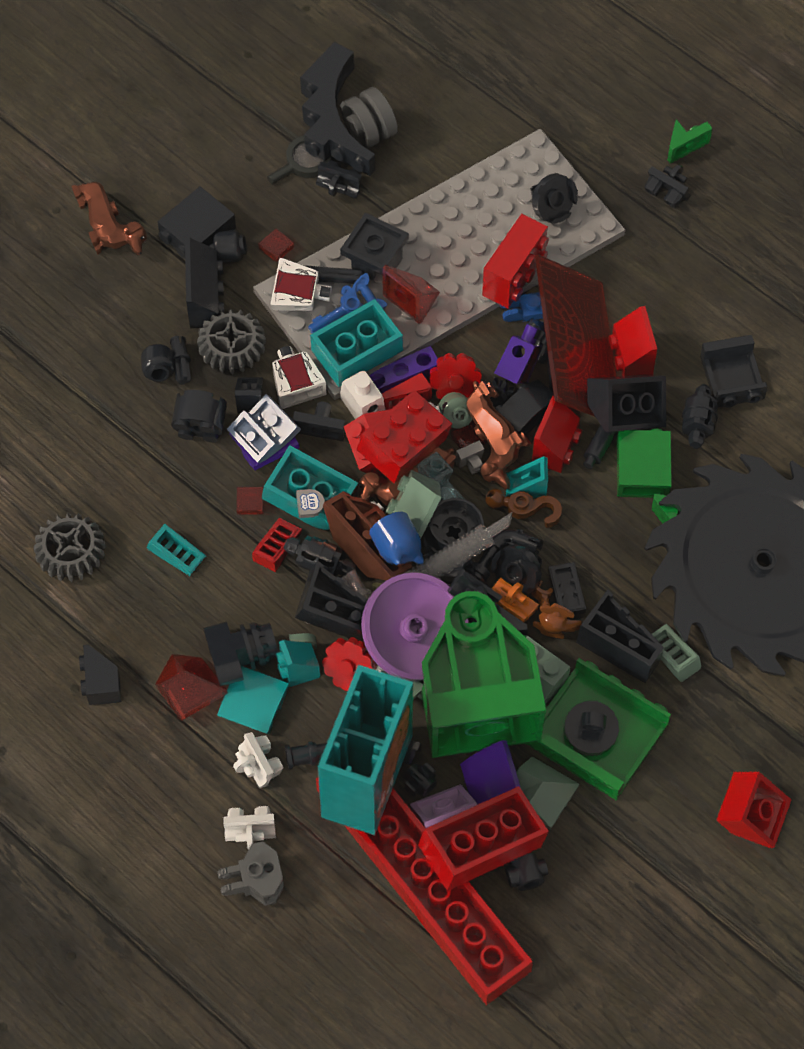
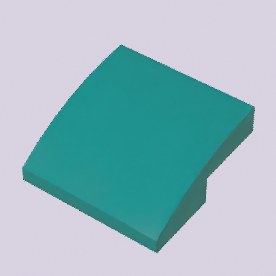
M242 666L241 670L244 680L229 685L217 716L269 734L278 709L282 707L290 684Z

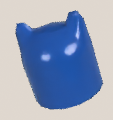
M401 511L389 514L372 526L369 534L380 555L387 563L400 565L413 561L418 565L423 564L424 558L421 552L420 535L406 512Z

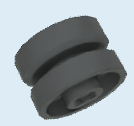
M370 87L362 91L359 98L353 96L341 103L342 117L350 135L366 149L377 145L379 139L387 140L396 135L397 122L392 108L377 88Z

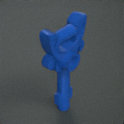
M368 273L361 275L352 288L349 285L342 287L340 307L324 317L319 315L312 319L313 323L308 326L312 334L363 306L364 304L358 299L357 292H361L367 303L376 299L368 286ZM376 299L384 310L388 304L382 299Z

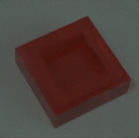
M277 229L259 243V249L275 262H278L280 258L284 257L294 248V242Z
M473 420L466 427L451 432V438L460 449L479 440L482 445L487 443L486 439H480L474 431V427L477 425Z
M237 487V515L263 514V487Z

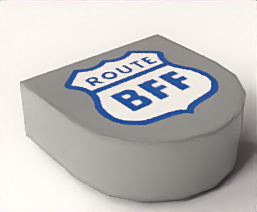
M312 489L296 491L299 518L315 517L322 512L325 500L320 492Z

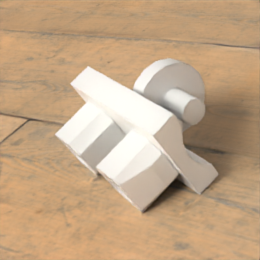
M252 732L244 735V742L238 747L239 751L236 753L238 761L235 762L233 767L237 773L245 772L247 777L253 776L261 789L267 787L270 780L281 773L283 765L277 757L269 760L266 759L264 754L269 753L271 749V743L267 736L255 737Z
M268 806L257 807L255 815H244L243 809L230 808L228 816L224 817L226 841L247 842V848L250 849L253 841L276 838L274 814H271Z

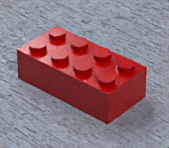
M518 786L425 828L418 846L445 889L449 891L540 848L549 831Z

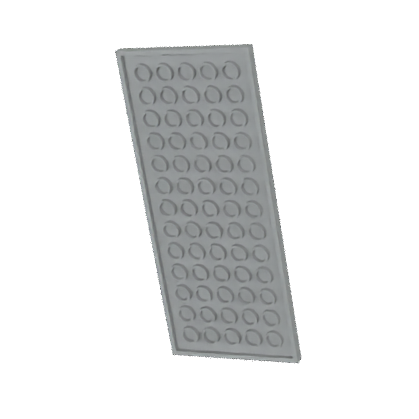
M541 129L378 218L409 233V239L403 247L402 261L393 274L389 276L386 273L382 275L376 272V277L374 280L369 279L368 284L376 299H382L388 304L384 311L403 334V351L367 371L368 376L381 367L433 345L500 306V304L482 296L483 269L521 213L548 226L547 237L549 242L546 246L548 255L543 264L559 271H563L625 235V229ZM553 173L565 175L573 180L578 190L577 204H573L569 211L572 214L563 222L556 224L543 221L535 214L530 191L532 186ZM350 234L297 262V264L352 269L351 260L340 255V248ZM539 264L535 269L536 272L530 283L526 282L523 286L522 293L541 283ZM276 275L254 286V293L299 353H308L324 377L326 389L333 399L340 398L341 387L337 386L311 351L310 335L312 333L308 326L313 323L312 319L321 315L324 317L340 307L342 287L349 285L352 288L354 284L318 281V284L332 286L329 301L315 299L312 311L272 310L270 304ZM357 292L359 301L362 304H366L367 301L361 292Z

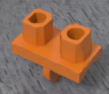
M500 578L492 587L503 596L496 604L522 622H525L538 609L539 604L521 592L523 585L519 582L512 586Z

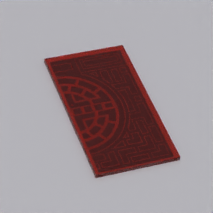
M538 254L535 256L554 400L595 417L588 406L587 378L616 376L613 350H611L609 344L610 330L603 283Z

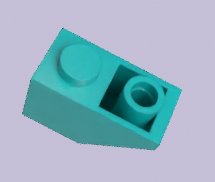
M288 640L279 642L280 652L276 653L279 663L277 666L282 680L287 678L290 684L289 687L320 678V666L311 643Z

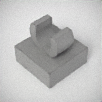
M480 440L457 450L455 455V462L458 468L467 465L472 475L481 471V466L483 465L481 458L484 447Z

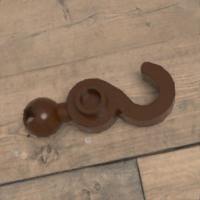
M492 489L485 498L490 508L508 507L509 513L517 519L528 518L536 514L541 508L548 507L553 511V514L545 518L544 526L546 528L554 527L558 524L562 515L560 502L552 496H541L533 500V497L526 492H515L508 497L505 496L502 490Z

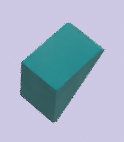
M543 456L506 473L511 484L510 488L506 490V496L510 497L519 491L526 492L533 498L547 496V457Z

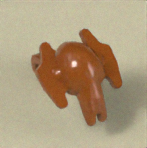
M541 581L538 588L531 593L538 600L540 611L542 612L539 615L540 622L534 621L533 626L539 629L543 635L563 639L564 634L561 632L577 631L580 629L582 622L568 620L567 617L574 618V613L556 603L550 605L549 599L553 589L542 590L540 586L543 581Z

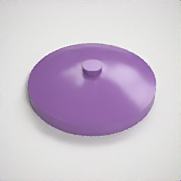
M404 573L385 581L369 597L362 615L363 640L372 659L390 675L407 681H424L422 661L445 621V610L449 601L454 598L447 591L449 586L436 577L423 573Z

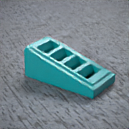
M167 524L160 528L147 545V549L188 576L194 572L206 557L204 553ZM166 538L169 541L163 547L160 543ZM173 544L177 545V548L172 553L168 551ZM182 549L185 550L186 553L181 559L176 557ZM190 555H193L195 557L189 566L186 565L184 562Z

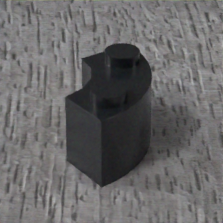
M539 380L531 383L524 382L504 405L500 404L495 409L512 424L518 434L523 432L527 436L542 421L552 396L557 397V395Z

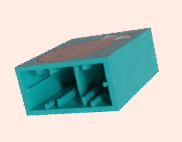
M358 665L318 765L322 818L375 835L412 739L413 682Z

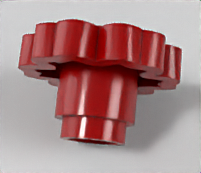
M447 353L444 357L438 358L436 361L437 367L430 370L429 382L431 387L435 389L438 399H442L446 394L452 392L462 393L468 398L474 392L473 382L481 383L482 375L480 369L476 367L474 359L468 357L465 353H460L456 357L452 353Z
M351 637L348 641L338 638L335 642L331 643L326 648L327 656L322 660L324 673L329 677H333V684L345 691H348L358 665L374 670L377 669V664L367 651L365 643L358 641L354 637Z

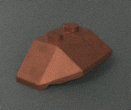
M344 491L324 502L323 508L333 540L366 577L387 581L392 577L408 572L412 568V562L394 565L387 563L380 555L369 534L372 526L386 516L376 504L350 496L349 493Z

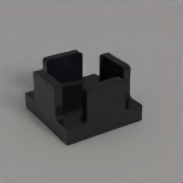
M365 213L340 248V255L351 260L352 269L362 270L363 274L368 273L370 280H374L376 272L382 275L386 273L391 276L402 261L403 247L409 239V233Z

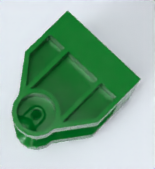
M466 591L457 594L449 601L445 610V621L422 661L424 680L422 699L432 758L480 751L502 740H507L508 746L541 741L546 706L534 644L498 613L494 602L487 595L478 591ZM470 617L475 618L477 621L473 623H465L466 619Z

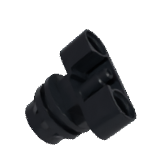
M227 621L203 628L220 686L244 680L241 670L242 666L250 664L251 670H255V663L259 662L260 666H265L272 658L277 657L278 649L270 623L261 625L252 622L249 623L248 629H245L244 624H240V631L230 634Z

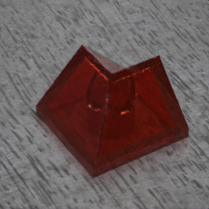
M388 265L382 268L383 296L418 324H421L440 291L422 277Z
M171 654L155 684L158 691L181 721L228 694L227 689L219 685L218 678L201 657Z

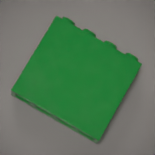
M578 658L576 668L546 708L542 740L525 744L617 801L668 727L671 714L661 704H654L645 699V696L640 691L624 686L617 677L601 672L594 663ZM584 701H597L606 704L614 711L618 719L619 733L615 744L598 756H586L576 752L564 736V724L568 713L575 705Z

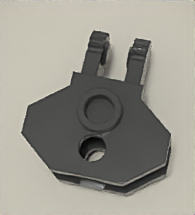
M264 842L252 844L245 858L238 861L239 865L222 868L217 872L218 878L221 880L239 876L242 878V881L221 887V892L225 896L245 892V896L252 895L263 905H270L277 902L284 888L277 852Z

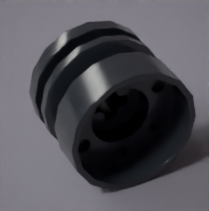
M449 498L439 502L426 527L424 536L426 551L438 552L441 557L472 559L478 550L484 527V520L479 509L473 503L460 498Z

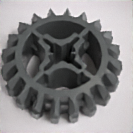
M230 308L227 314L220 310L218 317L212 315L211 321L204 320L203 328L199 330L197 343L199 354L203 356L206 364H211L213 370L220 367V371L223 374L226 369H230L233 375L235 369H239L243 373L245 370L244 366L252 369L253 361L259 362L261 359L260 355L264 354L266 337L264 336V328L260 326L258 319H253L251 313L244 316L241 309L236 314ZM231 336H233L234 340L232 341V347H230Z
M67 512L66 518L63 519L57 514L55 522L47 520L48 528L40 527V535H35L36 544L33 549L36 553L37 563L40 564L43 572L47 571L51 578L57 575L60 581L65 576H68L69 581L72 582L74 576L77 575L83 580V573L87 572L92 575V567L99 568V559H104L105 556L103 550H105L106 544L103 541V532L99 530L96 522L91 523V519L88 516L82 520L79 513L74 518H71V514ZM84 537L90 541L88 550L84 549L82 545ZM52 544H54L57 549V555L55 557H52L49 554V550Z

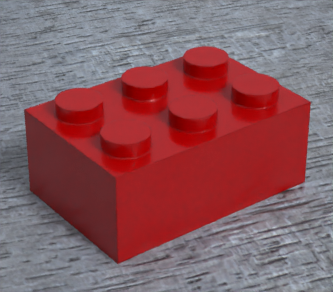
M521 213L483 269L482 296L508 309L513 301L517 302L520 299L523 286L526 282L530 283L539 262L544 263L547 258L548 226Z
M414 390L362 433L356 450L395 484L403 475L407 474L446 440L452 423Z

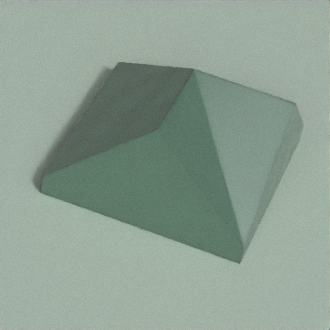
M531 757L519 767L516 774L521 790L544 825L551 830L579 787V784L536 758Z

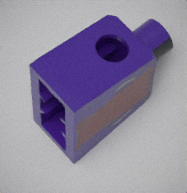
M527 324L522 336H512L494 374L516 384L529 382L542 350V346L535 343L541 329ZM523 347H524V349H525L524 355L522 354V348H523Z

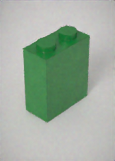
M661 429L618 431L617 497L654 498V493L667 496L671 491V431H663Z

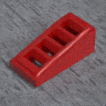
M419 373L382 393L385 410L392 409L414 390L426 401L432 399V387L424 375Z
M279 518L252 553L253 561L276 572L288 552L283 549L285 542L275 538V536L278 535L286 540L289 537L298 538L302 529ZM283 527L291 531L292 534L288 535L280 531V528ZM271 542H272V543H274V544L280 546L281 548H280V549H277V548L271 546L270 544H271ZM266 550H269V551L275 553V555L272 556V555L266 553L265 551H266Z

